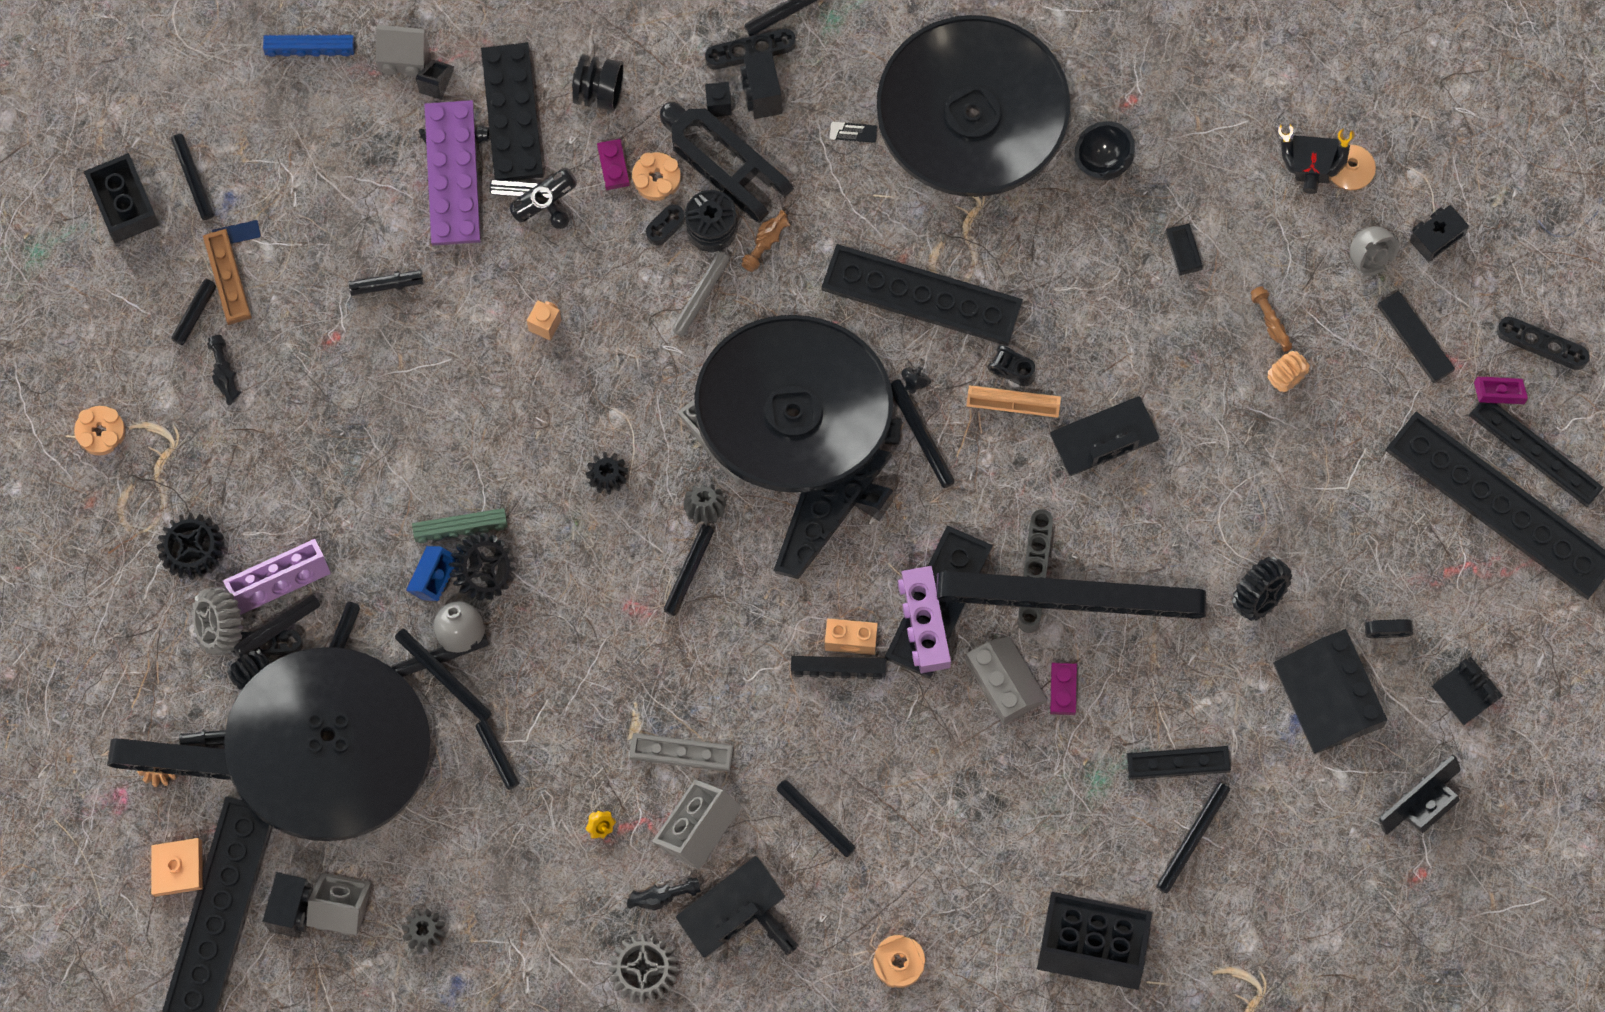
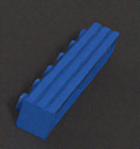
M264 35L263 38L264 53L270 57L276 55L285 57L291 55L300 57L305 55L316 57L320 55L331 57L335 55L350 56L354 55L355 52L353 35Z

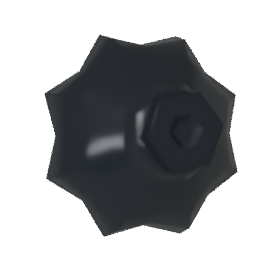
M919 366L917 370L910 367L902 370L901 375L905 381V389L908 392L915 393L918 389L930 385L931 379L922 373V367Z

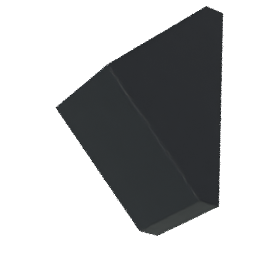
M432 59L416 75L419 93L442 100L454 71V66Z
M872 483L855 506L880 521L893 502V490Z

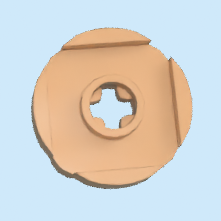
M658 152L645 153L636 162L632 171V179L635 188L642 197L652 201H660L671 193L673 195L678 190L681 174L677 161L669 155ZM655 172H660V175H662L663 178H658L657 181H653V177L650 175Z
M94 406L80 412L79 418L75 423L74 433L76 440L83 449L92 455L101 456L113 452L114 448L119 443H122L125 437V425L115 409L107 406ZM99 425L106 428V431H103L101 436H97V433L94 432V429Z
M890 936L884 939L875 951L873 960L874 970L878 978L887 986L892 988L908 987L918 981L923 974L925 965L923 949L918 942L905 936ZM899 955L900 958H906L907 961L903 963L904 967L893 966L894 956Z

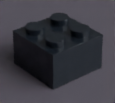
M772 51L743 56L744 65L740 66V78L742 88L746 94L745 100L748 112H753L754 120L782 114V94Z
M276 872L262 921L270 932L300 939L301 932L306 931L308 900L313 892V888L307 879Z

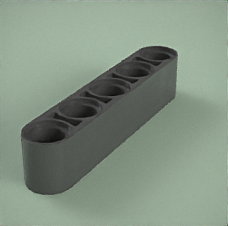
M1044 509L1036 510L1030 519L1024 577L1046 578L1053 517L1049 511ZM1042 519L1045 520L1048 525L1046 527L1040 528L1035 524V522L1037 520ZM1035 543H1040L1045 547V549L1042 551H1035L1032 548V545ZM1031 567H1038L1042 573L1033 575L1029 572V569ZM1019 607L1018 626L1023 632L1032 633L1039 628L1042 608ZM1030 614L1036 620L1033 623H1027L1023 620V616Z

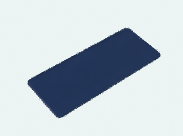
M257 220L212 230L213 233L226 229L231 244L261 237Z

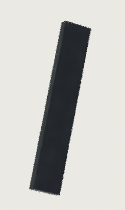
M1479 402L1469 414V417L1585 507H1588L1603 490L1604 487L1496 403Z

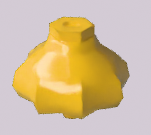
M610 811L593 812L589 815L586 831L590 833L592 839H604L613 832L616 820L612 817Z

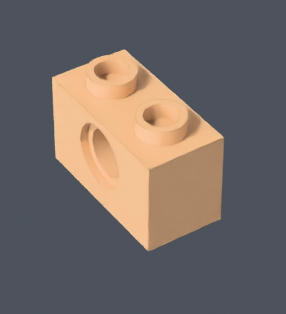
M827 618L825 651L875 655L878 623Z

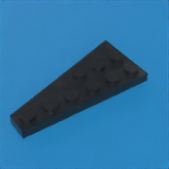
M880 450L863 470L840 484L818 491L801 492L774 567L776 574L799 579L890 460L892 457L891 452Z

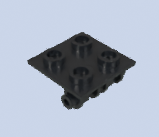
M1472 657L1465 658L1459 663L1458 667L1431 686L1463 726L1503 697Z

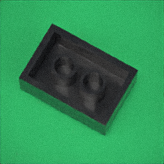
M129 153L83 171L115 244L160 225Z

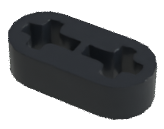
M669 205L653 219L646 228V236L649 243L656 246L664 244L684 224V210L678 205ZM670 213L673 215L678 213V220L672 219L667 223L670 220ZM662 227H664L661 230V237H659L658 235L653 237V230L659 231Z
M1408 619L1369 621L1365 623V635L1367 638L1373 639L1408 637L1413 635L1412 620Z

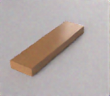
M223 229L203 235L227 324L231 325L251 319L227 230Z

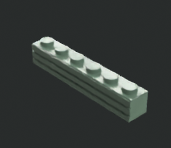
M504 508L412 523L414 539L418 543H426L427 540L440 541L446 537L457 538L458 535L470 536L476 532L487 533L489 530L501 531L508 527Z

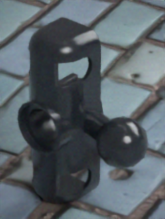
M560 169L514 200L509 208L511 214L518 222H525L547 208L551 214V225L556 229L565 228L569 223L568 214L565 211L559 210L554 202L573 190L577 185V179L570 169ZM561 172L562 176L554 180L553 177ZM568 186L571 187V188H570L569 190H567L566 192H564V193L562 192V190H564V189L567 188ZM537 191H547L549 200L546 202L540 201L537 197ZM521 199L522 203L514 207V203ZM528 213L531 214V215H530L529 217H527L526 219H522V217H524V216L527 215Z

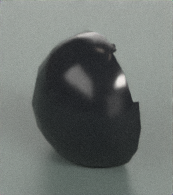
M1112 121L1097 122L1087 127L1078 136L1079 139L1075 146L1074 160L1078 168L1090 178L1108 181L1120 176L1130 167L1135 158V140L1131 132L1122 124Z

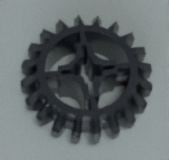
M189 513L186 520L182 515H179L180 521L178 523L170 520L172 527H163L166 535H159L158 537L159 541L162 542L157 545L158 551L161 552L158 557L161 561H164L162 564L164 568H170L169 572L172 575L178 573L180 579H183L188 574L189 579L193 580L196 573L200 578H203V571L205 570L212 574L213 571L210 566L218 567L220 563L216 558L224 557L223 552L220 551L225 548V543L221 541L224 539V536L218 532L220 530L217 524L212 525L213 521L210 518L204 521V517L201 514L195 519L194 515ZM190 530H194L191 534H188V535L182 534V533H184V532H187V531H190ZM206 534L210 537L208 552L202 547ZM175 541L178 542L180 546V549L177 552L179 555L176 559L172 555V548ZM185 544L190 545V546H193V545L195 544V546H196L197 549L192 548V547H189V548L187 549V547H186ZM194 558L200 559L199 561L189 563Z
M481 533L480 536L472 534L471 539L469 537L463 538V545L457 544L455 546L459 553L453 552L450 554L455 559V562H450L448 565L454 567L455 571L449 575L457 577L453 585H461L459 592L461 594L467 593L469 599L476 597L477 601H483L484 598L492 600L494 595H502L501 589L507 590L509 588L506 581H513L514 579L509 573L516 570L515 567H510V562H513L515 558L508 557L512 549H503L505 541H497L496 535L489 537L487 533ZM478 547H486L494 555L486 557L483 552H479ZM468 558H469L470 566H469V568L467 569V561H468ZM496 565L498 566L497 574H495ZM479 577L481 581H485L487 586L479 587L471 579Z
M1274 556L1259 560L1258 564H1254L1252 569L1247 571L1246 575L1241 578V582L1236 586L1237 590L1233 593L1234 597L1232 599L1233 607L1241 616L1250 621H1256L1265 617L1275 606H1278L1279 601L1288 592L1287 588L1291 585L1290 580L1293 576L1291 574L1292 570L1283 561Z

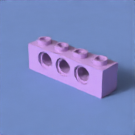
M313 539L223 580L229 593H233L234 600L238 601L237 606L238 609H241V615L331 573L316 540Z
M932 566L902 571L901 579L898 580L900 595L905 594L906 603L902 604L905 619H910L911 627L907 628L909 642H914L916 651H912L914 666H919L920 674L948 669L951 666V660L939 600H937ZM915 592H922L926 597L918 601L912 595ZM927 616L930 622L928 624H920L917 618ZM930 639L935 643V646L925 648L921 643L924 640Z

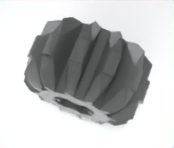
M702 483L700 488L693 486L692 491L686 492L683 506L689 520L694 519L696 525L702 521L707 526L708 521L716 523L718 517H723L726 500L721 489H715L713 484L706 487Z
M425 909L423 916H421L419 910H415V919L409 915L406 917L410 925H402V930L407 932L402 938L404 941H409L408 947L410 949L417 946L418 953L423 952L424 946L427 947L429 952H432L431 944L434 943L437 946H441V942L437 937L446 936L445 931L440 930L445 926L444 921H438L440 917L438 913H434L430 917L429 909ZM423 926L425 929L427 926L429 933L427 935L422 933V936H420L419 928Z

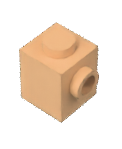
M537 300L527 319L528 330L551 341L562 321L560 310L551 302L545 301L543 303Z

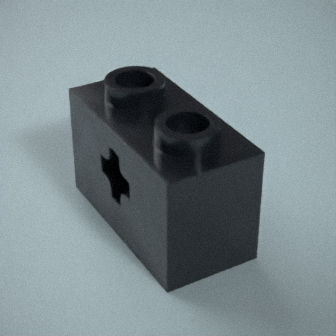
M1451 204L1445 209L1442 207L1437 209L1430 216L1431 219L1426 223L1421 221L1412 229L1413 233L1410 242L1428 263L1464 237L1468 231L1469 225Z

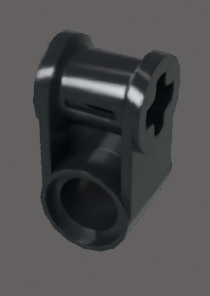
M999 345L997 348L998 353L993 362L988 364L987 369L996 376L1010 380L1019 386L1031 385L1035 380L1036 371L1033 360L1016 353L1006 346ZM1028 369L1030 373L1021 375L1019 370Z

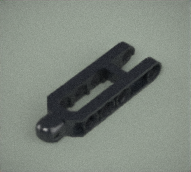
M667 102L661 107L660 119L664 127L672 133L673 151L719 191L729 196L732 202L754 221L760 223L769 214L766 207L744 188L755 176L769 188L772 186L784 198L793 191L792 184L784 175L706 108L688 109L686 111L676 102ZM689 125L702 126L713 136L716 142H721L729 149L734 158L737 156L745 164L731 177L684 136V130Z

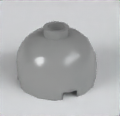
M1378 226L1368 227L1355 234L1350 246V258L1355 267L1364 275H1375L1386 268L1382 266L1388 260L1392 262L1396 258L1400 243L1388 230Z
M456 601L448 603L438 611L434 619L436 640L445 650L458 653L470 650L471 645L476 641L479 643L485 633V624L478 610L466 602Z

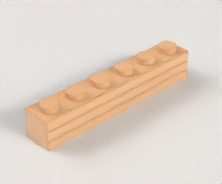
M969 385L966 406L1058 418L1061 396Z

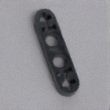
M779 29L713 45L705 52V63L710 69L719 70L744 64L743 56L772 51L773 56L789 53L796 46V36L790 29ZM782 37H786L789 40V44L784 45V42H781ZM771 39H775L776 48H773ZM762 41L769 45L765 51H758L755 48L756 44ZM736 47H742L746 52L743 56L736 57L732 51ZM726 50H728L729 59H726ZM712 54H717L719 61L715 62Z
M1504 317L1497 326V335L1503 341L1570 369L1581 370L1589 361L1590 355L1585 347L1514 317ZM1508 324L1512 326L1510 333L1505 332V327ZM1520 329H1522L1523 332L1521 333L1520 339L1516 338ZM1528 333L1535 334L1538 337V342L1529 344L1525 340V335ZM1548 344H1559L1561 352L1557 354L1551 353L1548 350ZM1566 348L1570 349L1567 353L1566 358L1562 357L1566 351ZM1576 353L1581 355L1580 359L1582 360H1579V362L1574 361Z

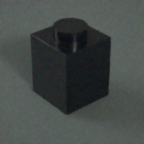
M729 82L705 84L707 110L715 117L731 116Z

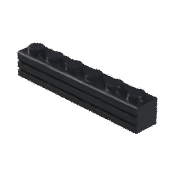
M791 655V675H794V677L810 675L812 678H818L820 675L826 678L841 676V678L849 679L851 676H854L858 679L873 677V679L880 680L882 677H885L886 658Z

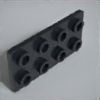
M1140 396L1050 432V437L1069 476L1159 440V435Z
M754 856L676 915V919L701 956L706 958L785 898V894L759 857Z

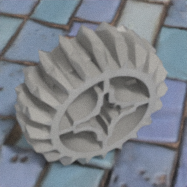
M210 587L209 589H204V591H199V594L195 596V603L192 604L194 611L191 612V615L193 616L192 624H194L193 632L197 635L196 640L200 642L201 648L205 649L206 653H211L212 655H223L234 651V646L242 639L241 630H243V627L241 626V609H238L237 606L238 601L234 600L233 593H229L228 589H223L222 587Z
M642 934L640 942H637L636 936L633 935L631 936L632 944L629 945L626 940L622 941L624 950L620 947L615 948V952L619 957H610V961L616 965L608 966V971L616 974L611 975L609 979L610 982L619 981L614 985V990L619 991L623 989L621 992L623 999L630 993L631 1003L636 1001L637 996L640 997L641 1005L645 1004V997H649L650 1002L655 1003L654 995L658 994L663 999L665 996L662 989L664 988L669 992L672 990V987L667 982L675 983L677 981V978L670 974L678 972L677 966H671L677 962L676 956L668 957L672 954L673 950L671 947L663 950L666 945L664 940L655 945L657 938L654 935L651 937L650 942H647L646 934ZM640 950L639 957L635 962L623 965L632 953ZM648 950L658 954L665 965H658V963L649 961ZM644 958L647 969L650 970H646L644 980L642 981V976L637 968H641L640 965L643 964ZM622 973L636 976L639 988L629 985L624 980ZM659 973H663L658 983L647 988L648 980L652 976H659Z

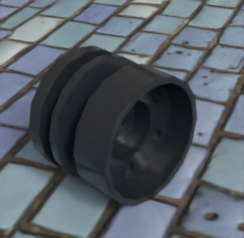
M582 54L573 75V103L581 105L584 99L585 106L590 107L594 97H597V107L599 109L615 111L622 88L624 63L622 61L606 59L602 69H600L598 57L594 56L590 63V57Z
M711 189L701 191L690 199L686 206L685 218L688 238L692 244L701 251L711 253L722 251L729 247L737 233L736 210L730 197L721 191Z

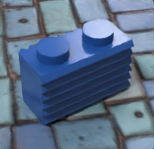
M426 546L406 591L421 600L439 601V597L442 596L441 592L446 587L445 583H448L450 578L449 574L454 569V567L448 565L450 562H455V559L450 555L452 553L440 546Z

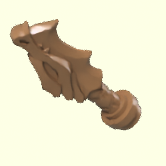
M780 210L776 218L762 223L758 229L754 251L749 255H744L742 258L743 262L741 265L746 270L753 272L755 269H758L761 254L765 250L771 249V245L774 242H779V235L783 228L791 226L787 219L788 215L783 210Z
M1263 286L1255 288L1250 293L1252 296L1251 300L1253 303L1260 304L1265 315L1264 320L1268 327L1267 332L1273 340L1280 343L1284 352L1291 350L1292 343L1289 341V336L1286 335L1284 325L1281 324L1280 319L1276 317L1275 310L1268 303V290Z

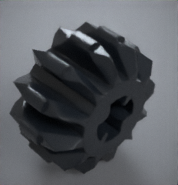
M605 451L603 452L602 459L595 455L593 457L595 463L590 462L587 464L590 471L586 472V478L591 479L589 481L590 487L597 486L599 494L604 488L609 495L613 487L615 490L620 491L619 483L626 484L627 482L624 476L628 474V468L624 467V459L617 460L618 457L615 453L608 458V454ZM608 470H610L612 473H608L606 476H603V473H607Z
M260 649L244 654L228 668L227 673L230 680L239 690H242L259 671L270 664L269 659Z

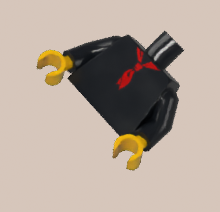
M1282 124L1279 126V134L1283 137L1281 140L1282 159L1289 172L1295 174V179L1297 181H1304L1303 192L1316 194L1318 183H1330L1331 178L1337 176L1347 165L1350 151L1348 143L1355 136L1353 130L1350 131L1349 139L1343 137L1344 128L1339 131L1338 139L1293 135V139H1291L1290 136L1294 129L1293 125L1290 124L1291 131L1287 134L1282 132Z

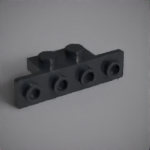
M1451 755L1448 759L1440 762L1433 772L1423 777L1417 786L1410 792L1405 793L1394 806L1383 812L1379 822L1382 831L1386 835L1405 819L1421 833H1424L1460 801L1459 796L1445 785L1461 770L1457 757Z

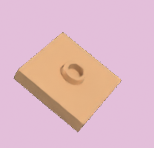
M200 838L151 845V894L157 897L203 889L202 840Z

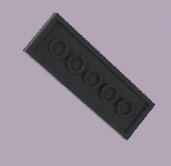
M526 42L481 48L494 178L495 180L506 181L543 178L529 44Z
M947 525L928 566H932L936 591L937 573L939 572L981 573L993 545ZM915 592L913 596L918 601L926 597L922 592ZM939 601L947 643L966 603ZM920 616L917 618V621L920 624H928L930 619L927 616ZM903 617L885 658L892 663L931 679L934 671L920 674L919 666H914L912 651H916L914 642H909L907 628L911 627L910 619ZM930 639L924 640L921 643L925 648L935 646V643Z

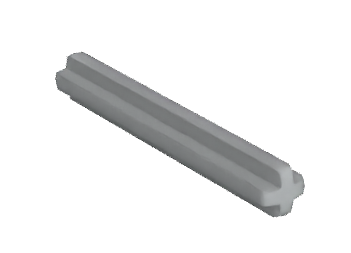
M719 251L675 322L672 328L675 334L684 336L729 262V256L726 253Z

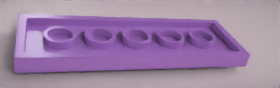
M473 100L425 103L431 244L434 246L480 243Z

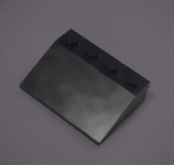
M1346 629L1325 636L1273 662L1313 754L1320 753L1385 726L1388 719Z
M1051 891L1036 970L1139 990L1144 970L1152 911Z

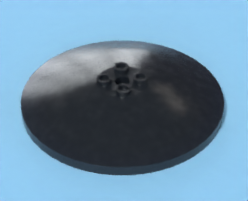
M964 15L946 18L927 25L912 34L896 49L887 62L877 92V120L880 133L885 145L897 163L921 183L938 191L958 196L981 197L1000 194L1015 189L1034 178L1052 161L1065 138L1070 117V94L1067 80L1062 67L1049 48L1026 29L1003 19L983 15ZM969 109H976L979 111V115L971 118L967 116L966 112Z
M780 315L744 325L725 337L713 349L698 375L694 397L695 417L700 435L709 451L721 465L734 475L753 485L778 492H811L829 488L846 481L863 470L873 460L884 444L890 429L893 412V393L889 377L882 362L875 352L857 335L840 325L821 318L803 315ZM789 409H797L800 414L793 417L789 416L786 412Z
M334 647L312 648L291 653L277 659L259 671L245 685L234 702L228 717L224 741L225 759L231 781L237 793L249 809L265 823L281 832L302 839L341 841L368 834L382 827L401 813L417 793L427 770L430 754V731L427 716L417 694L409 683L389 665L368 654L355 650ZM324 731H332L335 737L331 741H325L320 735Z

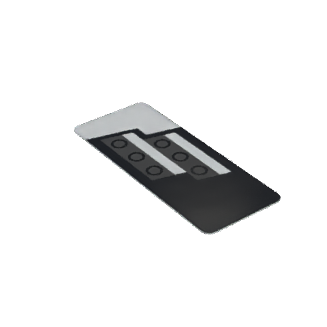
M831 122L830 139L876 142V125Z

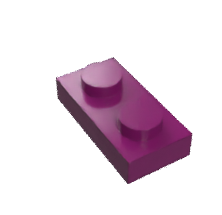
M615 139L597 143L606 190L630 186L621 140Z
M1477 376L1474 381L1479 402L1524 405L1528 400L1523 379Z
M1051 663L1050 714H1076L1077 664Z

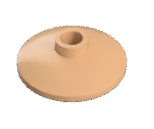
M1350 145L1347 165L1337 176L1331 178L1332 182L1345 190H1359L1366 187L1375 175L1376 165L1374 158L1363 147ZM1348 162H1355L1357 166L1351 167Z

